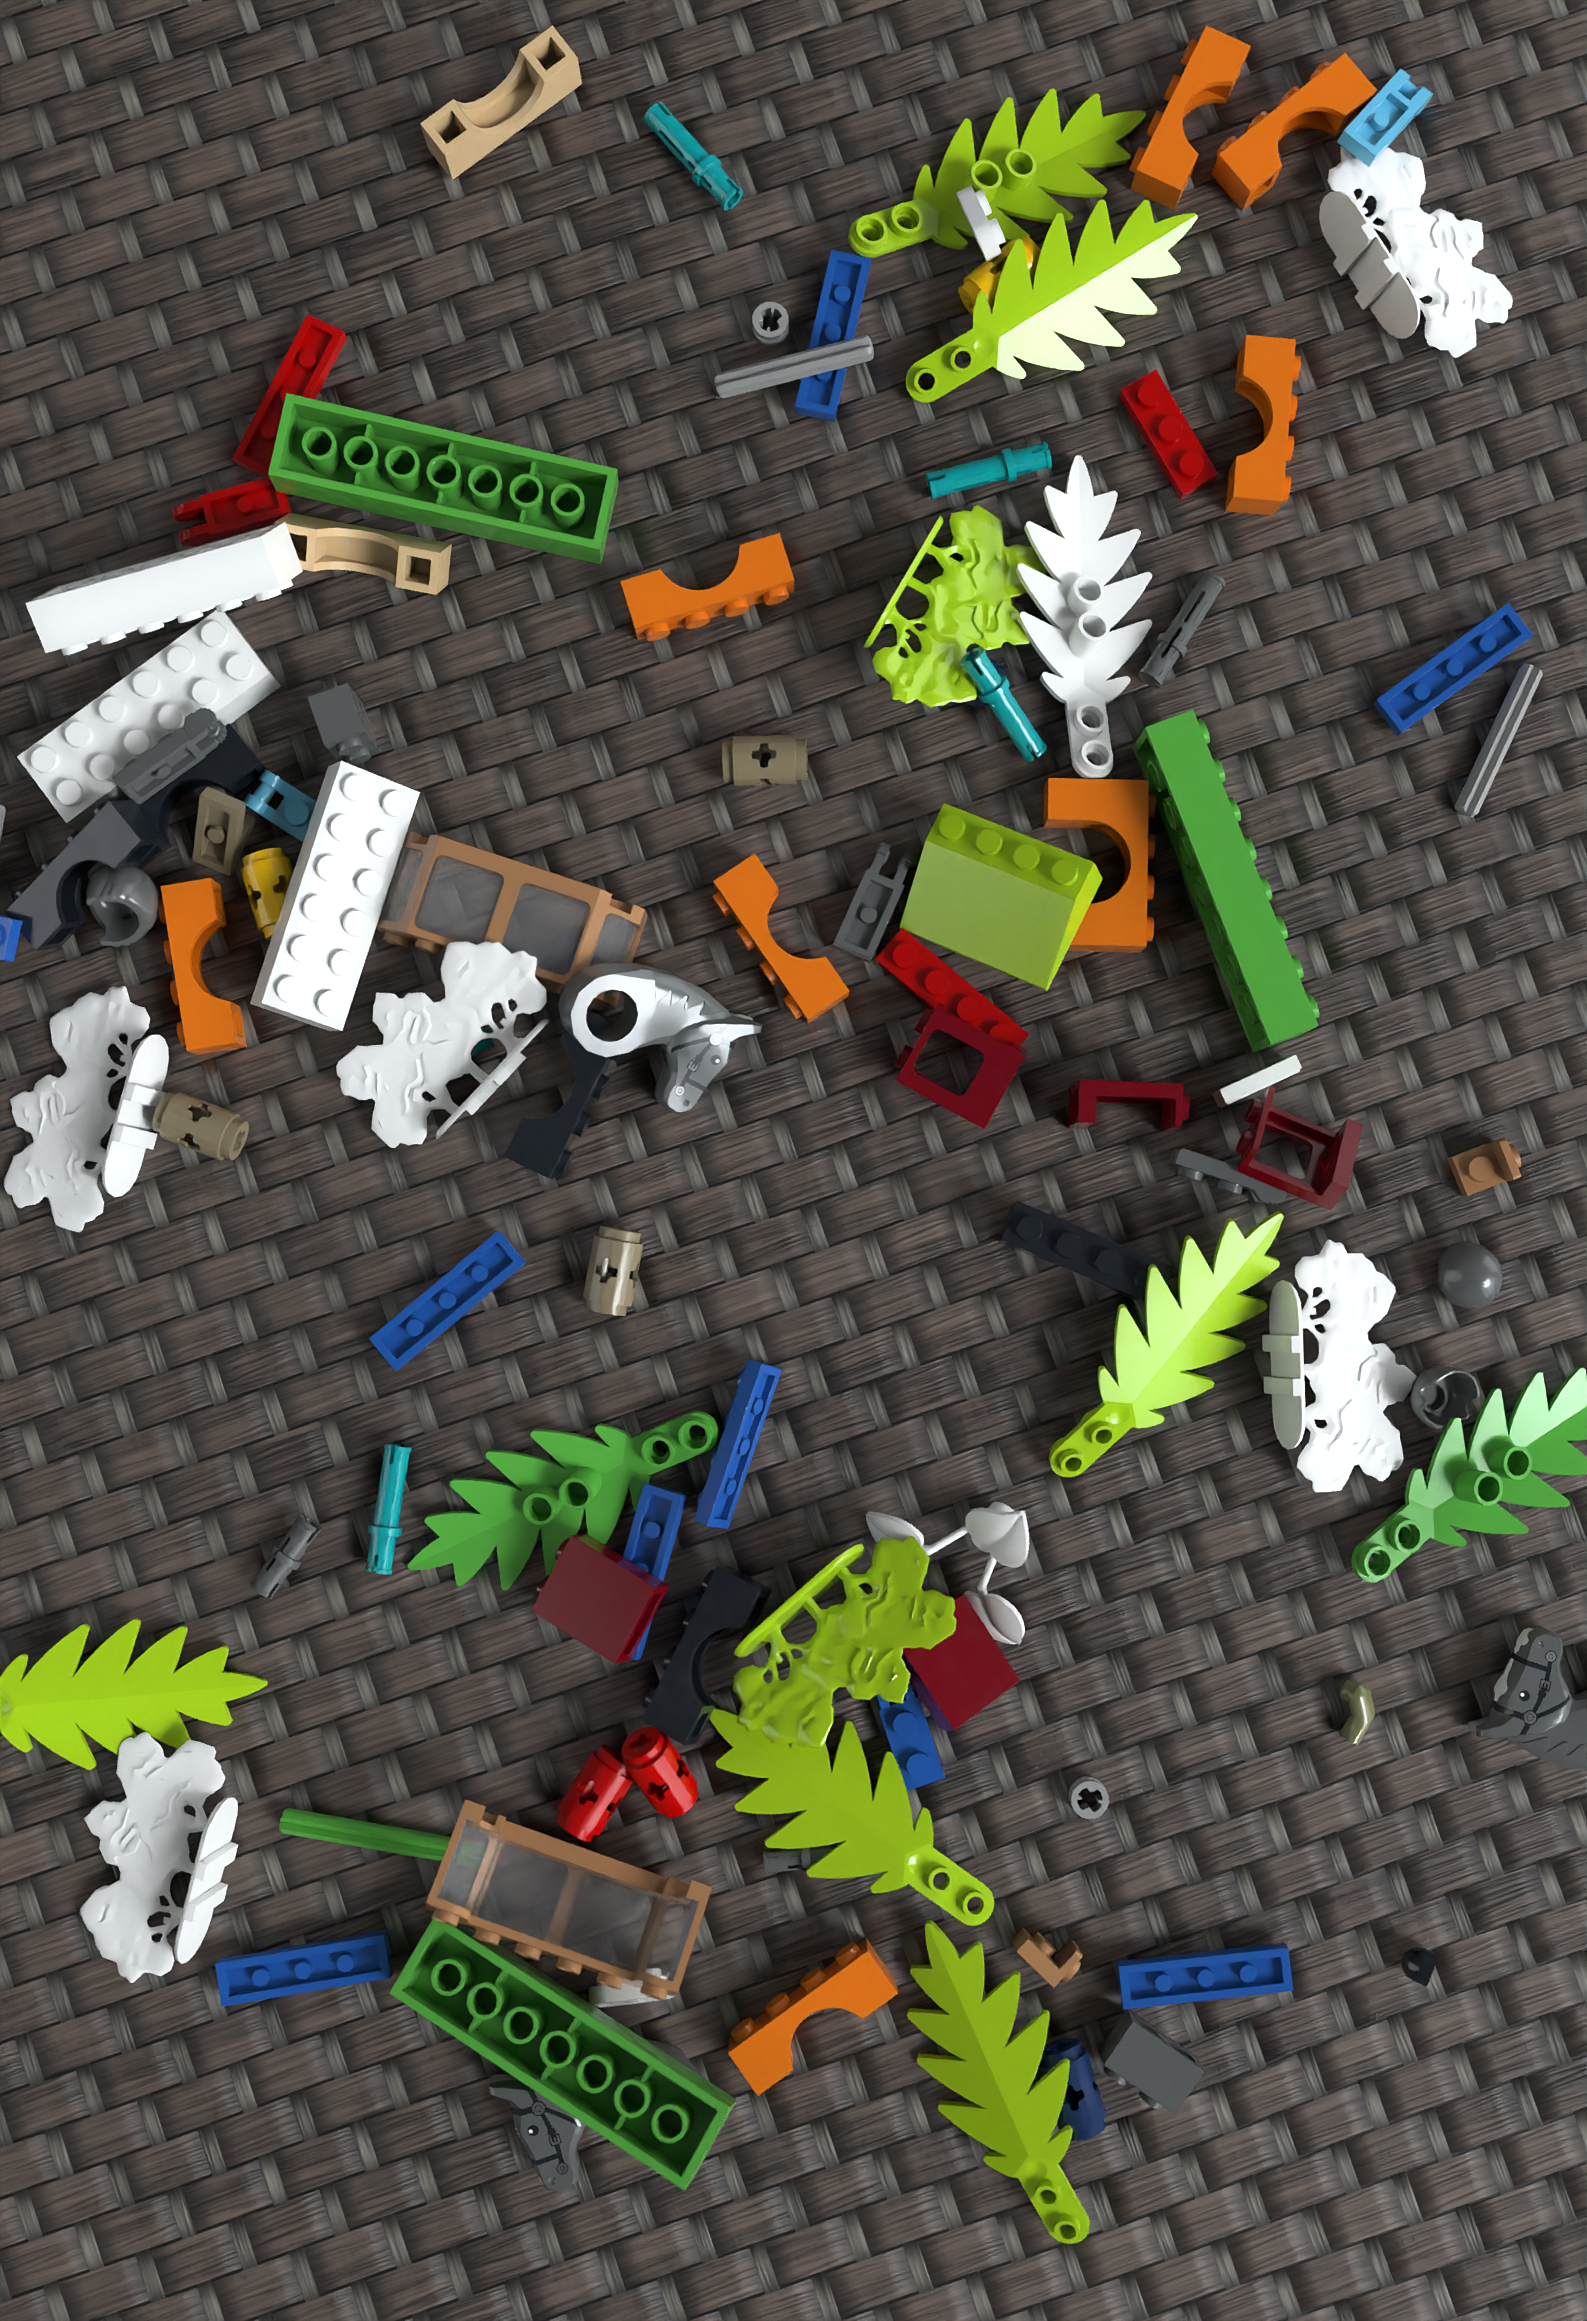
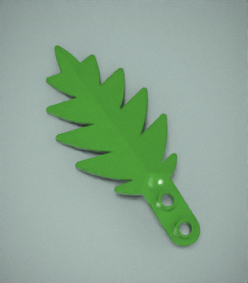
M1577 1367L1557 1390L1549 1405L1547 1403L1543 1373L1534 1372L1515 1403L1508 1425L1506 1424L1502 1391L1500 1389H1492L1479 1412L1469 1439L1467 1451L1465 1449L1461 1419L1452 1417L1433 1453L1426 1480H1424L1422 1470L1414 1468L1407 1481L1405 1504L1354 1549L1351 1563L1356 1576L1367 1582H1378L1385 1579L1429 1538L1447 1545L1465 1546L1466 1540L1451 1526L1490 1534L1528 1533L1529 1528L1497 1504L1498 1501L1531 1507H1568L1570 1501L1531 1471L1555 1475H1587V1456L1567 1442L1587 1440L1586 1369ZM1402 1529V1536L1398 1539L1399 1531ZM1372 1554V1563L1368 1566L1369 1557Z
M693 1411L635 1436H631L627 1432L611 1425L598 1424L595 1427V1432L604 1442L575 1433L534 1429L530 1434L531 1438L559 1463L519 1452L488 1450L485 1458L516 1486L487 1479H452L450 1487L477 1511H450L428 1515L424 1522L439 1537L425 1546L410 1561L408 1569H432L453 1563L456 1585L461 1587L476 1574L497 1546L501 1587L506 1591L522 1572L533 1552L541 1531L546 1576L550 1575L557 1563L555 1560L557 1549L565 1539L570 1538L571 1535L578 1534L584 1512L586 1514L588 1535L606 1545L620 1518L629 1489L633 1508L637 1510L644 1483H650V1475L712 1449L719 1437L718 1425L709 1414ZM699 1425L703 1427L705 1436L695 1435L692 1431V1426ZM655 1442H665L668 1445V1451L662 1452L658 1450Z

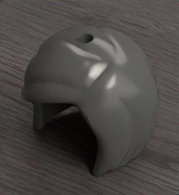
M107 864L91 873V880L86 891V902L92 915L105 931L104 936L99 939L100 945L120 947L138 942L153 927L158 915L159 898L152 879L137 867L114 869Z

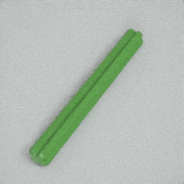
M287 1808L283 1811L279 1824V1830L283 1834L441 1862L451 1838L450 1836ZM460 1838L451 1863L478 1868L487 1843Z

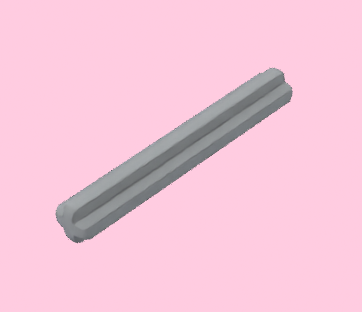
M863 335L721 372L715 376V387L721 398H727L871 361L874 358L873 344L869 336Z
M1524 664L1519 668L1455 804V810L1467 817H1474L1478 814L1542 678L1543 673L1540 668L1534 667L1531 664Z

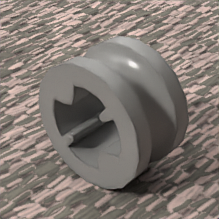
M776 302L760 304L752 315V327L755 338L766 346H775L786 338L789 332L786 309ZM771 317V321H773L774 317L777 318L778 329L775 331H770V327L767 328V331L762 329L763 319Z
M1091 1776L1080 1777L1071 1784L1069 1789V1801L1074 1811L1080 1817L1095 1819L1107 1810L1109 1795L1098 1779ZM1087 1788L1090 1792L1096 1790L1100 1792V1795H1095L1097 1800L1095 1806L1090 1807L1087 1803L1078 1804V1800L1083 1799L1080 1794L1082 1789Z

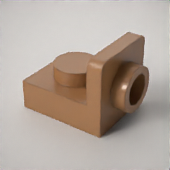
M1506 1138L1490 1141L1447 1158L1462 1197L1521 1177L1519 1171L1521 1167L1520 1155L1515 1146L1509 1144Z
M1022 1928L1012 1938L1016 1952L1053 1988L1061 1980L1063 1982L1070 1980L1080 1968L1081 1963L1079 1961L1083 1955L1078 1945L1072 1939L1053 1957V1954L1056 1952L1055 1948L1039 1932L1032 1936Z

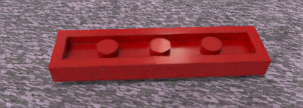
M309 314L306 315L232 457L237 465L263 478L269 477L268 472L286 393L316 400L347 340L344 331Z
M901 928L875 959L877 964L933 1011L938 1002L944 1004L942 1009L1008 1045H1011L1012 1042L1021 1045L1030 1035L904 928Z

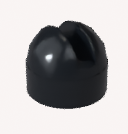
M1421 1947L1410 1948L1404 1953L1402 1970L1414 1982L1427 1986L1435 1967L1437 1953Z

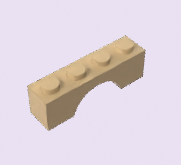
M552 25L519 50L515 65L508 76L489 94L468 103H461L452 99L421 122L420 125L428 149L453 180L579 87L582 84L578 57Z
M289 513L275 521V524L286 522L303 570L313 572L319 570L362 572L387 579L397 588L437 595L448 585L452 543Z

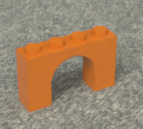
M1048 778L1044 786L1043 828L1091 829L1101 832L1117 845L1125 865L1124 880L1120 890L1105 901L1090 904L1068 951L1140 953L1147 947V942H1152L1154 919L1151 916H1147V900H1153L1155 882L1154 876L1148 875V859L1154 858L1155 835L1148 834V818H1154L1156 797L1155 793H1149V780Z

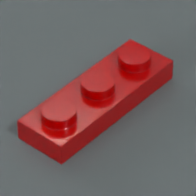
M1157 370L1120 390L1118 395L1180 500L1216 480L1218 472Z

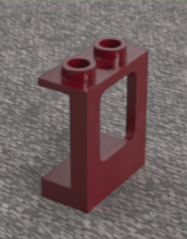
M938 1002L934 1011L925 1008L914 1028L915 1031L921 1034L914 1048L906 1044L894 1066L901 1070L896 1081L985 1129L1023 1062L1027 1049L1014 1042L1011 1045L1006 1044L942 1009L944 1004ZM934 1030H942L974 1047L984 1055L981 1067L964 1094H956L915 1070V1062Z
M1080 1079L1069 1087L1068 1128L1085 1129L1095 1124L1096 1102L1162 1105L1161 1132H1170L1182 1127V1120L1188 1119L1189 1095L1183 1094V1084Z
M1269 1086L1260 1100L1256 1098L1252 1100L1246 1112L1244 1121L1250 1123L1248 1130L1245 1129L1236 1146L1235 1152L1241 1154L1237 1172L1331 1211L1348 1189L1363 1124L1347 1118L1339 1131L1334 1133L1272 1107L1271 1103L1275 1088ZM1264 1128L1309 1147L1310 1157L1303 1179L1288 1175L1254 1159L1259 1150Z

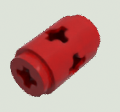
M648 1726L636 1730L625 1740L622 1746L623 1764L652 1808L657 1813L663 1814V1816L668 1818H675L689 1811L698 1798L697 1781L669 1737L658 1731L657 1728Z
M605 1744L601 1745L598 1751H593L557 1807L559 1810L555 1817L557 1823L578 1839L590 1842L595 1835L601 1834L634 1782V1779L623 1764L621 1752Z

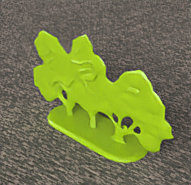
M979 505L974 506L971 511L961 510L960 512L951 513L949 519L953 535L951 546L938 548L931 544L943 524V518L941 516L938 518L863 646L864 648H869L873 644L884 624L894 625L897 633V645L882 648L875 653L872 660L876 673L890 682L893 700H900L907 704L917 699L929 707L944 706L950 701L962 703L975 700L977 697V686L966 669L960 664L963 656L967 654L966 649L968 646L976 643L985 650L1001 648L1004 642H1009L1012 645L1030 643L1018 621L1020 613L1012 606L1011 597L1028 593L1016 573V568L1018 564L1022 563L1044 575H1047V570L1032 546L1027 547L1014 544L1006 547L1003 543L1001 520ZM926 552L935 556L944 569L941 576L936 577L928 584H924L913 577ZM953 553H959L963 556L964 560L959 562L949 556ZM906 586L919 591L927 597L929 608L923 617L907 620L897 611L895 605ZM914 624H925L927 628L919 631L914 627ZM906 629H910L918 636L922 646L920 652L915 653L906 641V639H909L910 634L906 632ZM900 647L906 650L908 654L906 658L899 655Z
M908 1536L903 1541L896 1538H881L874 1547L872 1566L866 1574H851L849 1571L864 1554L863 1544H857L849 1548L824 1567L738 1645L734 1654L742 1658L754 1653L766 1643H771V1652L765 1667L751 1665L741 1668L734 1676L733 1691L737 1694L742 1704L737 1719L739 1725H743L749 1732L761 1730L771 1743L782 1745L796 1743L800 1747L820 1748L823 1746L833 1724L834 1709L832 1707L833 1691L837 1688L846 1687L854 1699L870 1700L875 1695H880L884 1701L903 1703L910 1679V1673L902 1659L903 1649L921 1647L930 1650L954 1633L957 1621L953 1615L955 1601L952 1597L945 1596L936 1590L924 1591L922 1589L930 1558L913 1536ZM841 1579L847 1599L843 1604L833 1605L828 1609H820L815 1600ZM868 1583L872 1587V1593L866 1594L858 1585ZM806 1609L817 1622L816 1633L804 1644L787 1643L781 1630ZM797 1649L801 1651L803 1657L794 1659L791 1650ZM784 1652L790 1663V1672L788 1678L781 1681L778 1677L776 1662L779 1664L783 1661L780 1653ZM768 1669L772 1673V1681L769 1683L763 1678Z

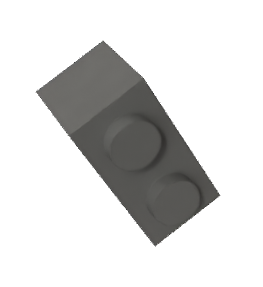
M348 683L307 697L323 744L338 762L343 761L351 765L361 764L371 758L370 754L380 751L365 707Z
M1126 2009L1098 2049L1105 2065L1103 2070L1110 2078L1123 2086L1128 2081L1140 2090L1139 2096L1152 2108L1160 2111L1163 2106L1174 2115H1176L1204 2073L1198 2058L1130 2009Z

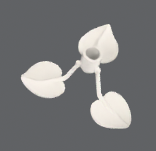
M993 1502L988 1508L972 1509L966 1515V1525L932 1545H924V1538L921 1532L900 1518L878 1512H868L866 1514V1521L876 1544L881 1538H896L903 1541L908 1536H913L927 1555L935 1553L969 1532L975 1546L991 1555L978 1584V1593L966 1591L964 1595L994 1640L1007 1644H1020L1022 1642L1021 1639L1025 1634V1626L1020 1613L1015 1606L1003 1597L996 1594H988L987 1583L996 1561L1007 1567L1015 1568L1022 1566L1027 1559L1029 1533L1025 1511H1013L1008 1505L1001 1502Z

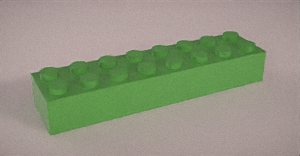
M286 393L268 472L278 492L600 565L603 559L618 490V470L616 468Z
M1192 709L1145 727L1132 748L1145 780H1149L1150 793H1155L1156 809L1251 1049L1255 1053L1318 1027L1316 1018H1319V1009L1311 994L1306 995L1300 980L1304 977L1301 963L1295 954L1290 955L1285 939L1288 938L1286 925L1280 915H1274L1269 902L1272 899L1270 885L1264 876L1259 877L1253 862L1257 859L1255 847L1248 836L1243 837L1238 824L1241 821L1239 807L1233 797L1228 798L1222 784L1225 782L1224 769L1217 758H1212L1207 746L1210 743V736L1206 724L1202 719L1197 720Z
M432 1919L389 1994L685 2190L693 2181L737 2099L501 1945L495 1946L475 1939L473 1937L475 1930L459 1923L455 1927Z

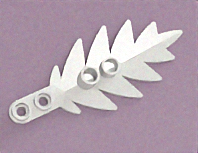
M1076 455L1069 471L1065 493L1051 486H1046L1043 492L1050 517L1059 536L1031 521H1028L1024 527L1033 549L1052 578L1022 563L1018 564L1016 568V573L1024 588L1052 625L1026 612L1019 614L1018 621L1037 653L1055 674L1043 672L1040 676V681L1058 701L1065 705L1071 759L1075 771L1085 779H1104L1113 767V753L1106 704L1119 696L1130 683V677L1128 676L1108 679L1131 657L1152 626V621L1146 619L1110 631V629L1123 618L1138 600L1151 580L1152 574L1145 572L1106 585L1130 555L1141 532L1139 529H1134L1098 541L1111 518L1118 494L1116 491H1110L1094 496L1084 460L1080 455Z

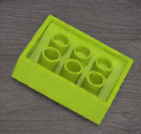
M944 803L925 840L899 928H904L914 936L1048 991L1103 878L1095 863Z

